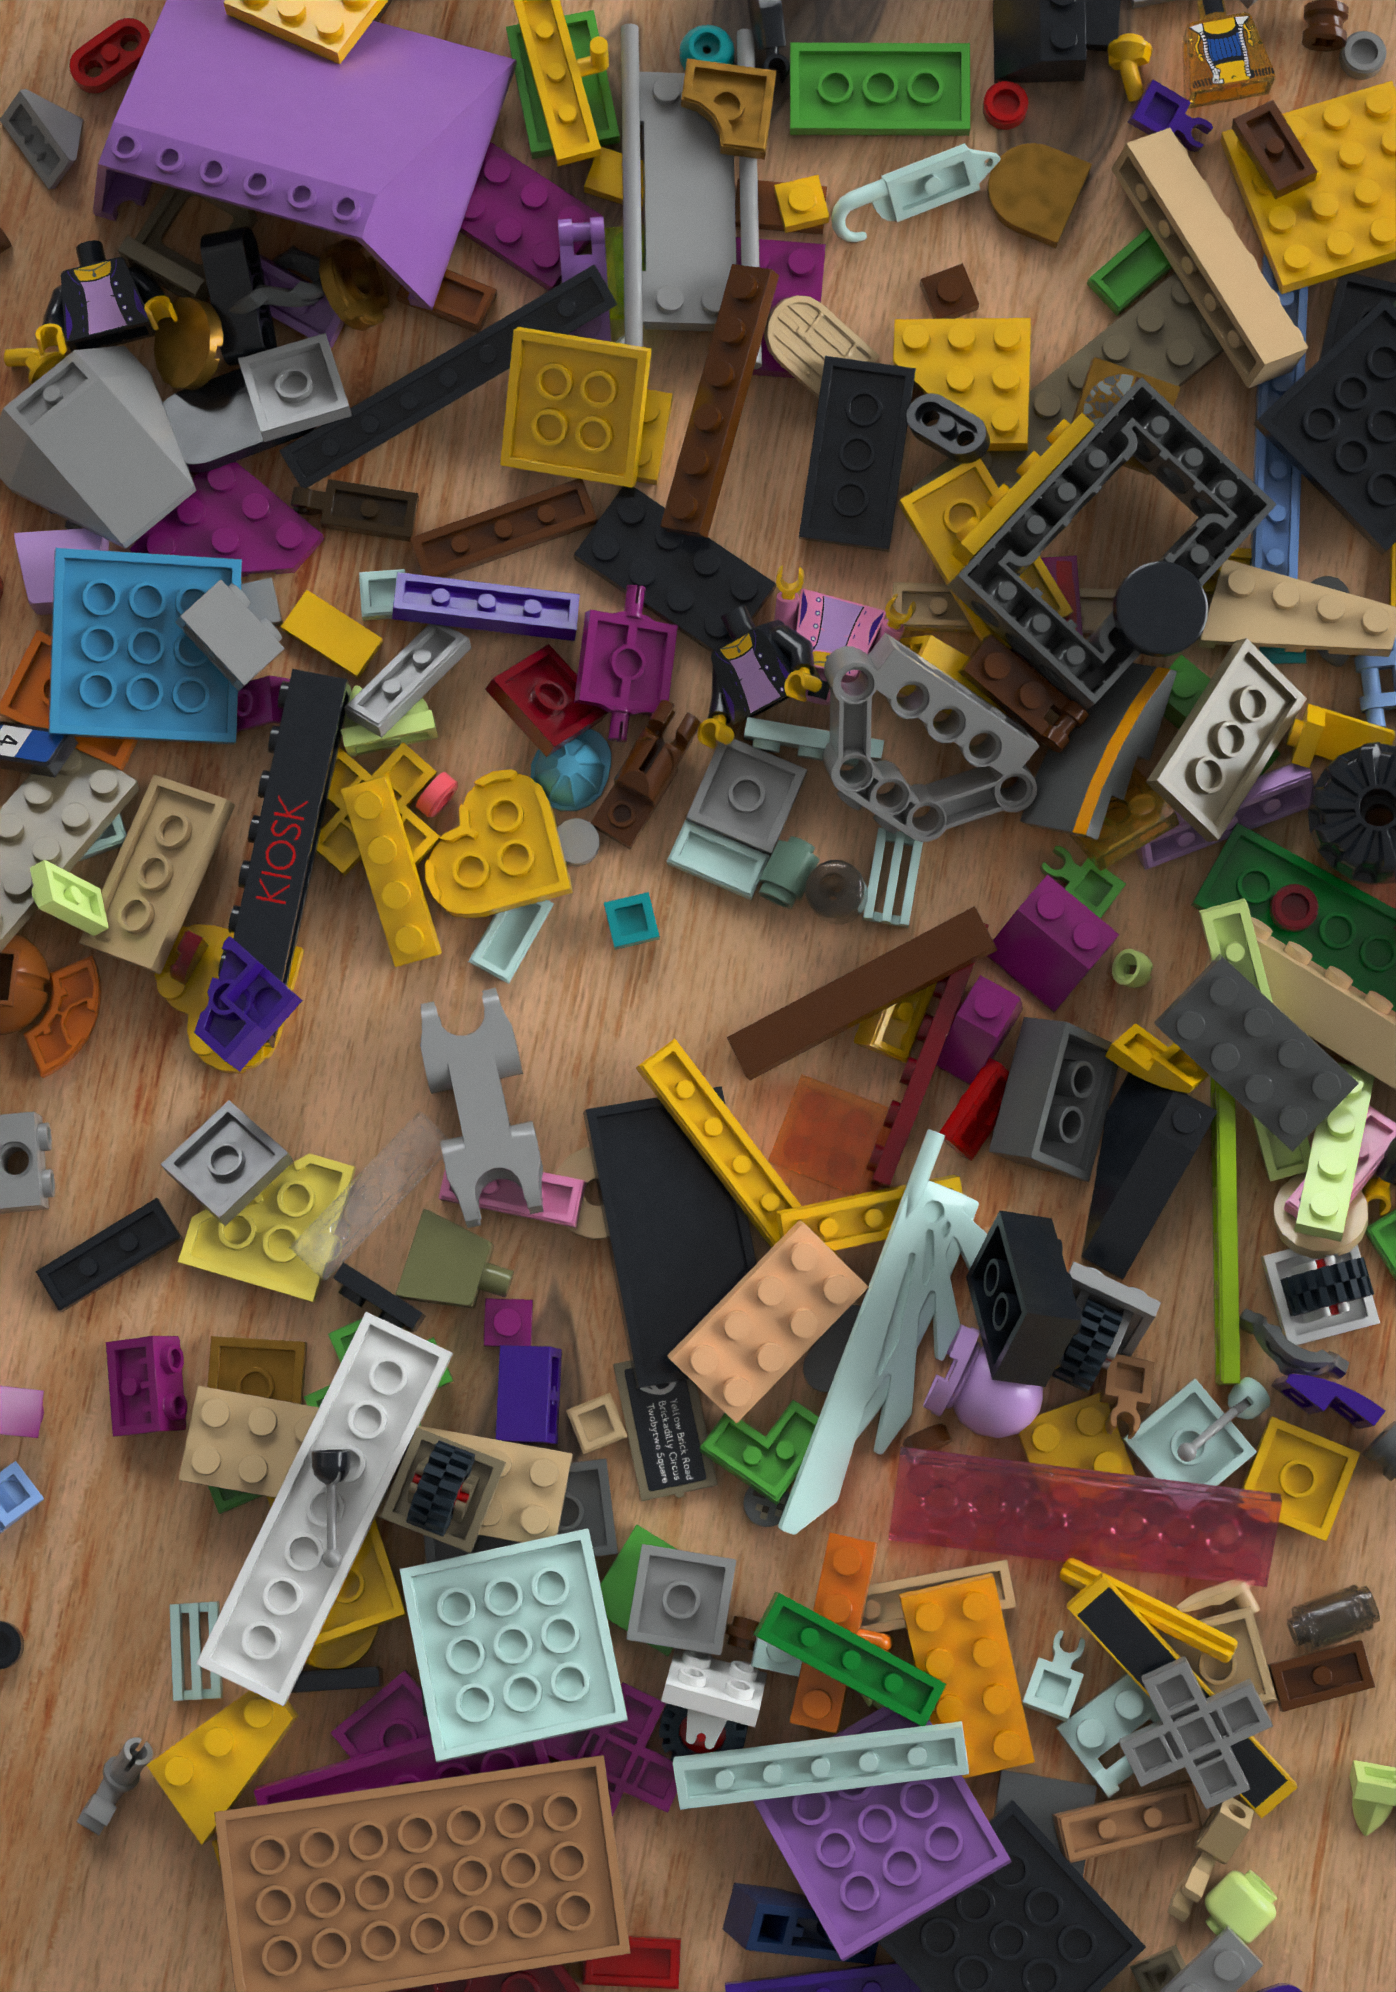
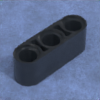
M248 226L204 234L201 238L200 249L211 305L220 318L223 331V343L220 350L225 362L229 366L240 365L239 358L277 347L270 305H261L255 310L244 314L229 311L235 302L247 296L257 286L261 284L266 285L257 241L253 231Z

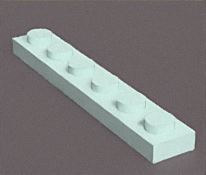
M962 1721L674 1757L673 1760L680 1810L969 1774Z

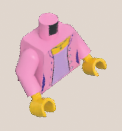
M782 565L778 568L776 575V585L781 592L777 594L774 621L779 619L812 643L814 666L822 679V687L816 693L806 689V697L810 702L829 705L830 686L824 675V664L828 656L836 649L844 646H853L869 654L884 633L900 641L904 632L903 624L908 622L916 611V603L914 601L911 603L907 614H901L894 608V602L898 594L892 596L886 604L884 611L803 589V569L799 567V575L796 582L787 583L782 578ZM851 670L847 672L841 682L850 683L855 681L861 671Z

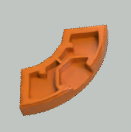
M93 956L50 973L52 995L49 1009L39 1024L23 1034L42 1078L55 1073L69 1063L83 1048L95 1027L101 1005V980L99 969Z

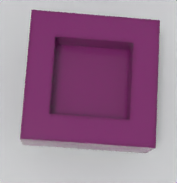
M485 1298L484 1346H532L533 1300Z

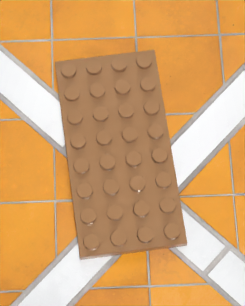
M604 1755L214 1812L235 1992H387L631 1953Z

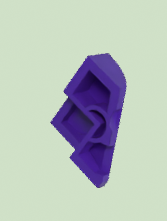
M229 936L222 946V949L227 953L218 979L212 977L207 992L209 996L208 1005L200 1013L194 1033L225 1062L241 1071L303 1000Z

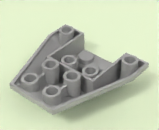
M124 345L74 350L2 409L0 415V479L13 493L125 549L197 491L154 379L150 372Z

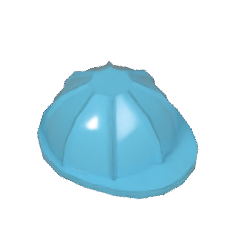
M589 729L548 757L538 749L531 763V778L542 786L553 808L559 811L581 810L593 804L602 795L611 768V750L607 741L599 732Z

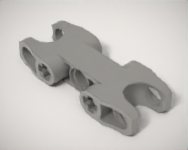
M496 988L482 991L484 1019L481 1026L475 1032L468 1035L456 1036L448 1033L442 1027L434 1001L421 1004L422 1035L420 1047L430 1092L433 1094L453 1089L463 1136L442 1140L440 1144L447 1179L459 1201L468 1228L481 1225L480 1194L488 1183L497 1179L514 1181L522 1188L530 1214L544 1212L542 1198L543 1165L533 1121L510 1125L501 1079L523 1074L513 1027L504 1013Z

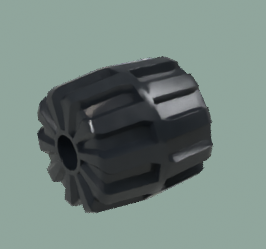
M1380 742L1363 744L1361 747L1335 758L1324 769L1314 785L1308 806L1309 831L1320 855L1334 870L1351 880L1365 884L1396 883V746L1381 744ZM1375 808H1385L1393 817V820L1384 826H1373L1365 821L1367 814Z

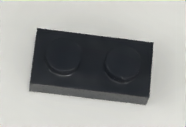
M344 1262L333 1277L342 1284L338 1292L339 1294L361 1308L366 1300L382 1310L378 1318L401 1329L408 1326L416 1332L426 1317L422 1312Z

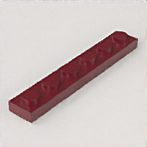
M975 962L938 981L932 996L941 1000L935 1016L925 1013L916 1040L924 1042L919 1058L915 1059L909 1056L899 1083L907 1085V1089L902 1102L892 1100L883 1126L891 1129L885 1146L875 1144L866 1170L874 1172L870 1184L883 1189L890 1187Z

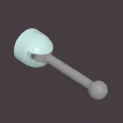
M1243 1378L1240 1384H1236L1228 1395V1406L1230 1409L1191 1443L1181 1444L1177 1451L1179 1458L1185 1462L1192 1461L1196 1457V1450L1233 1418L1253 1419L1264 1412L1270 1406V1397L1265 1388L1253 1378Z

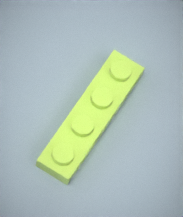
M1338 1063L1359 1084L1315 1128L1294 1232L1341 1242L1375 1077L1360 1067Z

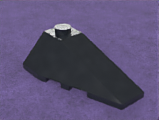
M1130 1072L1127 1073L1106 1113L1081 1258L1121 1280L1124 1279L1195 1154L1217 1110L1184 1092L1163 1088L1145 1081Z

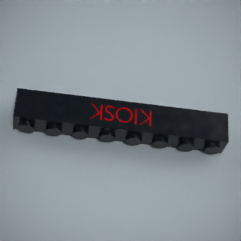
M292 669L290 682L283 681L280 687L278 708L283 709L280 726L273 725L268 742V753L274 754L270 771L263 770L261 774L258 797L264 798L260 816L253 815L250 823L248 842L254 843L251 860H244L241 865L238 886L244 888L241 906L234 905L232 908L228 926L229 933H234L233 939L286 986L289 981L341 741V729L344 727L346 718L344 707L349 703L351 687L347 679ZM223 951L221 956L218 976L220 974L227 953L225 951ZM278 1029L263 1046L274 1048Z

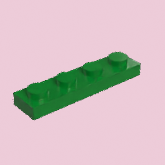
M776 1591L753 1634L919 1726H926L946 1686V1683Z

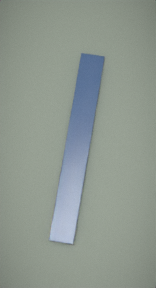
M1264 254L1261 273L1271 289L1278 294L1281 305L1293 324L1301 331L1306 343L1308 286L1281 294ZM1306 352L1292 372L1257 385L1255 422L1305 374ZM1255 427L1253 482L1277 505L1251 532L1250 566L1298 579L1301 472Z

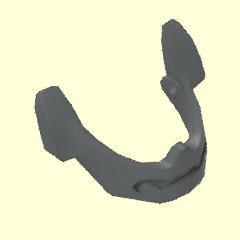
M292 245L272 261L285 269L290 268L307 276L314 283L300 281L292 289L261 284L247 296L235 302L229 311L244 314L255 310L261 305L283 307L312 305L314 307L325 296L319 275L320 257L300 251Z
M1245 1308L1240 1314L1239 1329L1249 1334H1254L1261 1348L1276 1362L1282 1374L1313 1376L1325 1373L1337 1380L1346 1375L1349 1362L1340 1357L1339 1354L1332 1351L1327 1353L1323 1349L1318 1352L1305 1350L1287 1340L1281 1328L1268 1324L1267 1318L1260 1313H1255Z

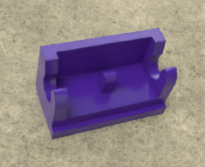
M500 1345L496 1440L558 1444L562 1349L549 1346Z

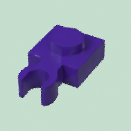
M1155 80L1148 83L1128 120L1129 124L1148 135L1171 128L1175 136L1179 137L1183 146L1193 152H1198L1204 144L1192 137V129L1197 128L1206 135L1213 129L1212 124L1206 119L1199 117L1191 118L1185 113L1191 102Z

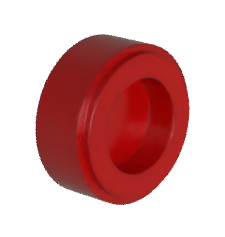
M1002 81L992 85L987 90L983 101V115L990 125L997 129L1009 130L1019 126L1024 121L1028 110V97L1021 86L1014 82Z

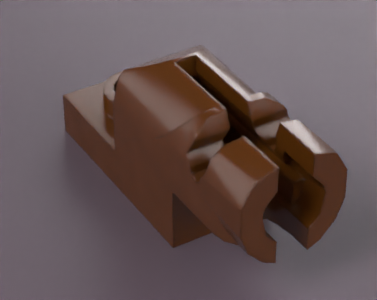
M661 699L615 776L612 789L591 821L596 830L630 850L678 772L677 766L691 745L701 724L695 716L687 712L676 730L674 741L671 743L665 742L663 735L675 716V711H673L675 704L667 700Z

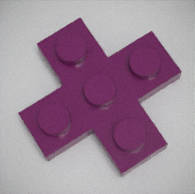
M622 1682L621 1688L628 1721L544 1739L548 1755L560 1761L604 1755L612 1816L624 1792L668 1813L677 1794L673 1762L670 1758L645 1747L666 1704L665 1702H661V1700Z

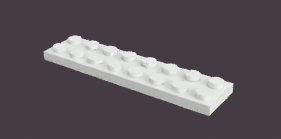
M365 1312L196 1662L197 1665L282 1706L286 1704L405 1456L416 1427L419 1426L453 1355L452 1352ZM350 1450L351 1465L349 1473L343 1481L336 1485L337 1550L341 1553L342 1560L335 1568L327 1567L322 1560L323 1554L327 1550L326 1485L320 1482L313 1473L311 1451Z

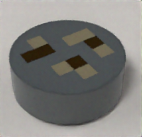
M749 1487L743 1502L745 1513L753 1523L759 1526L772 1527L778 1525L790 1494L787 1491L779 1504L776 1505Z

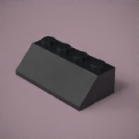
M993 0L994 83L1002 81L1014 83L1084 81L1087 61L1085 0Z

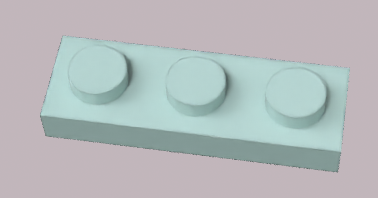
M747 717L744 739L753 741V748L762 751L779 753L780 746L798 748L797 756L823 761V751L830 741V731ZM871 738V759L875 762L881 760L884 740ZM851 758L843 764L855 767L859 759Z

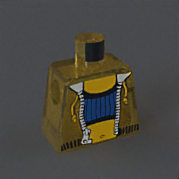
M1199 0L1197 7L1200 20L1187 24L1182 41L1184 98L1191 102L1188 109L1269 94L1276 77L1275 71L1252 16L1247 12L1227 15L1224 0Z

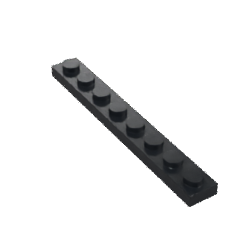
M594 264L350 408L351 417L321 425L279 451L300 487L309 488L510 369L513 331L517 327L568 335L618 304Z

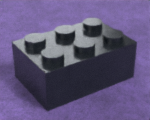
M999 1211L966 1276L992 1380L1046 1387L1054 1370L1061 1366L1064 1351L1071 1338L1080 1331L1082 1311L1080 1307H1077L1072 1290V1276L1067 1272L1062 1255V1242L1057 1238L1052 1218Z

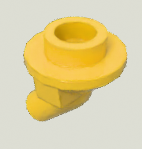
M1133 33L1122 34L1108 45L1109 65L1114 70H1120L1127 99L1130 102L1139 100L1144 92L1138 67L1149 64L1153 51L1150 43L1145 41L1142 36Z
M14 348L5 350L4 362L8 367L28 366L30 368L28 379L32 385L66 356L59 352H44L45 355H40L38 348Z

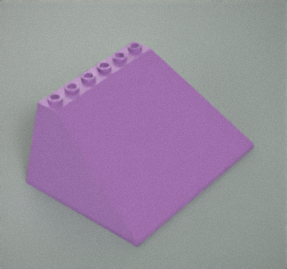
M166 0L113 121L97 169L93 205L94 215L116 221L118 206L128 200H132L136 205L144 207L151 185L155 182L355 238L409 292L408 300L411 305L432 310L517 65L516 59L372 21L341 64H338L227 15L223 3L225 0Z

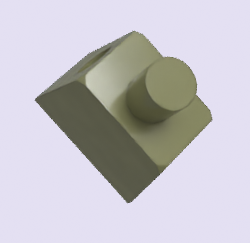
M423 1209L396 1295L405 1300L474 1309L480 1290L506 1298L514 1271L489 1263L494 1249V1245L490 1241L432 1211Z

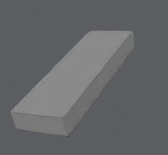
M428 624L344 707L347 717L382 738L471 649L470 639L449 626Z

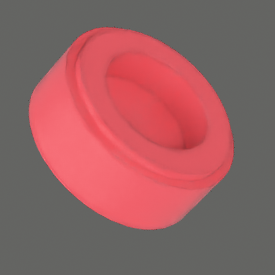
M442 772L424 790L415 807L428 818L436 816L456 793L458 782L446 772Z

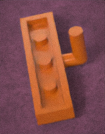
M829 1533L813 1611L887 1652L892 1651L895 1647V1639L892 1635L860 1629L878 1543ZM802 1662L789 1723L839 1733L848 1686Z

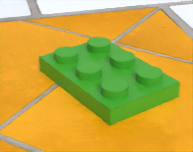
M594 10L564 15L576 59L590 56V41L594 37L599 36ZM519 24L506 26L511 57L517 61L514 72L532 159L552 156L554 151ZM607 71L581 77L600 146L620 143V134Z

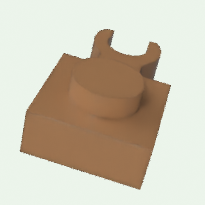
M1116 1353L1108 1370L1103 1368L1100 1402L1113 1405V1410L1105 1423L1107 1434H1112L1116 1428L1117 1419L1123 1420L1128 1424V1439H1132L1137 1433L1141 1424L1140 1415L1137 1410L1145 1412L1151 1404L1155 1362Z

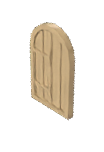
M796 295L783 299L771 309L764 330L768 351L781 367L785 368L818 399L825 356L874 363L880 357L828 310L826 306L812 297Z

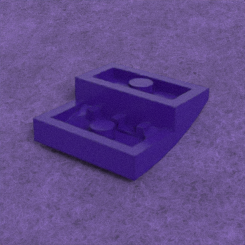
M1288 1374L1276 1378L1271 1385L1308 1415L1323 1412L1329 1406L1357 1429L1375 1426L1385 1413L1383 1408L1356 1391L1322 1378Z

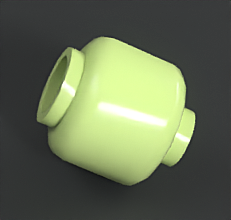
M1249 1870L1246 1874L1239 1871H1231L1206 1895L1205 1906L1210 1916L1205 1922L1216 1935H1219L1229 1926L1245 1944H1249L1275 1919L1276 1909L1273 1903L1277 1900V1897L1269 1886L1253 1871Z

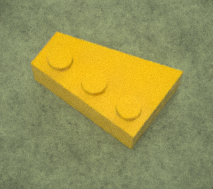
M249 1690L146 1765L201 1845L208 1842L216 1832L214 1812L232 1809L299 1717L288 1700L282 1706Z

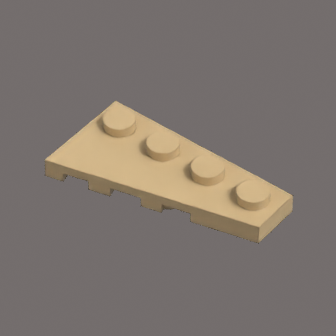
M1227 559L1221 566L1209 607L1207 622L1198 647L1215 648V645H1233L1236 640L1247 638L1257 649L1258 647L1285 648V652L1302 653L1305 649L1327 650L1329 654L1389 657L1396 637V607Z

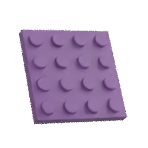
M882 1707L833 1737L919 1727V1725L886 1707ZM928 1720L926 1726H927V1725H932V1723L930 1722V1720ZM962 1775L753 1801L843 1962L1011 1863L1010 1857Z

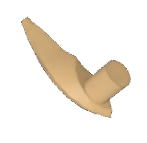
M1241 1575L1209 1586L1186 1598L1175 1609L1181 1612H1190L1210 1605H1222L1233 1598L1239 1609L1251 1606L1253 1614L1260 1610V1607L1249 1589L1254 1584V1577Z

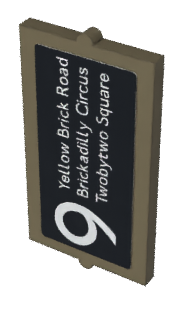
M631 1361L613 1364L641 1501L674 1494L677 1498H682L684 1492L717 1486L713 1461L700 1452V1446L708 1436L697 1385L691 1379L636 1389Z

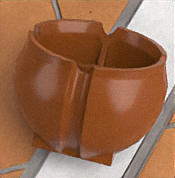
M18 933L0 953V959L13 961L8 1001L0 1000V1035L17 1032L31 1024L43 1010L49 996L44 991V985L50 982L47 961L41 951L29 939Z

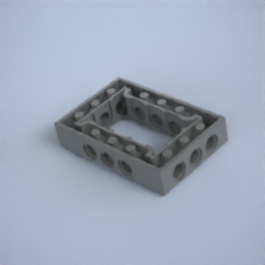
M1142 377L1122 396L947 585L960 600L1052 686L1069 700L1081 705L1085 710L1093 706L1141 653L1123 645L1114 622L1113 611L1086 640L1075 630L1078 626L1071 619L1067 622L1040 597L1043 593L1037 587L1033 590L1019 576L1041 555V552L1069 525L1072 518L1102 489V486L1133 455L1198 517L1159 561L1171 562L1184 567L1198 579L1202 586L1277 505Z

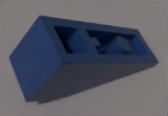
M734 1883L722 1929L745 1950L842 1961L805 1895L779 1888ZM879 1943L872 1944L844 1962L874 1964Z

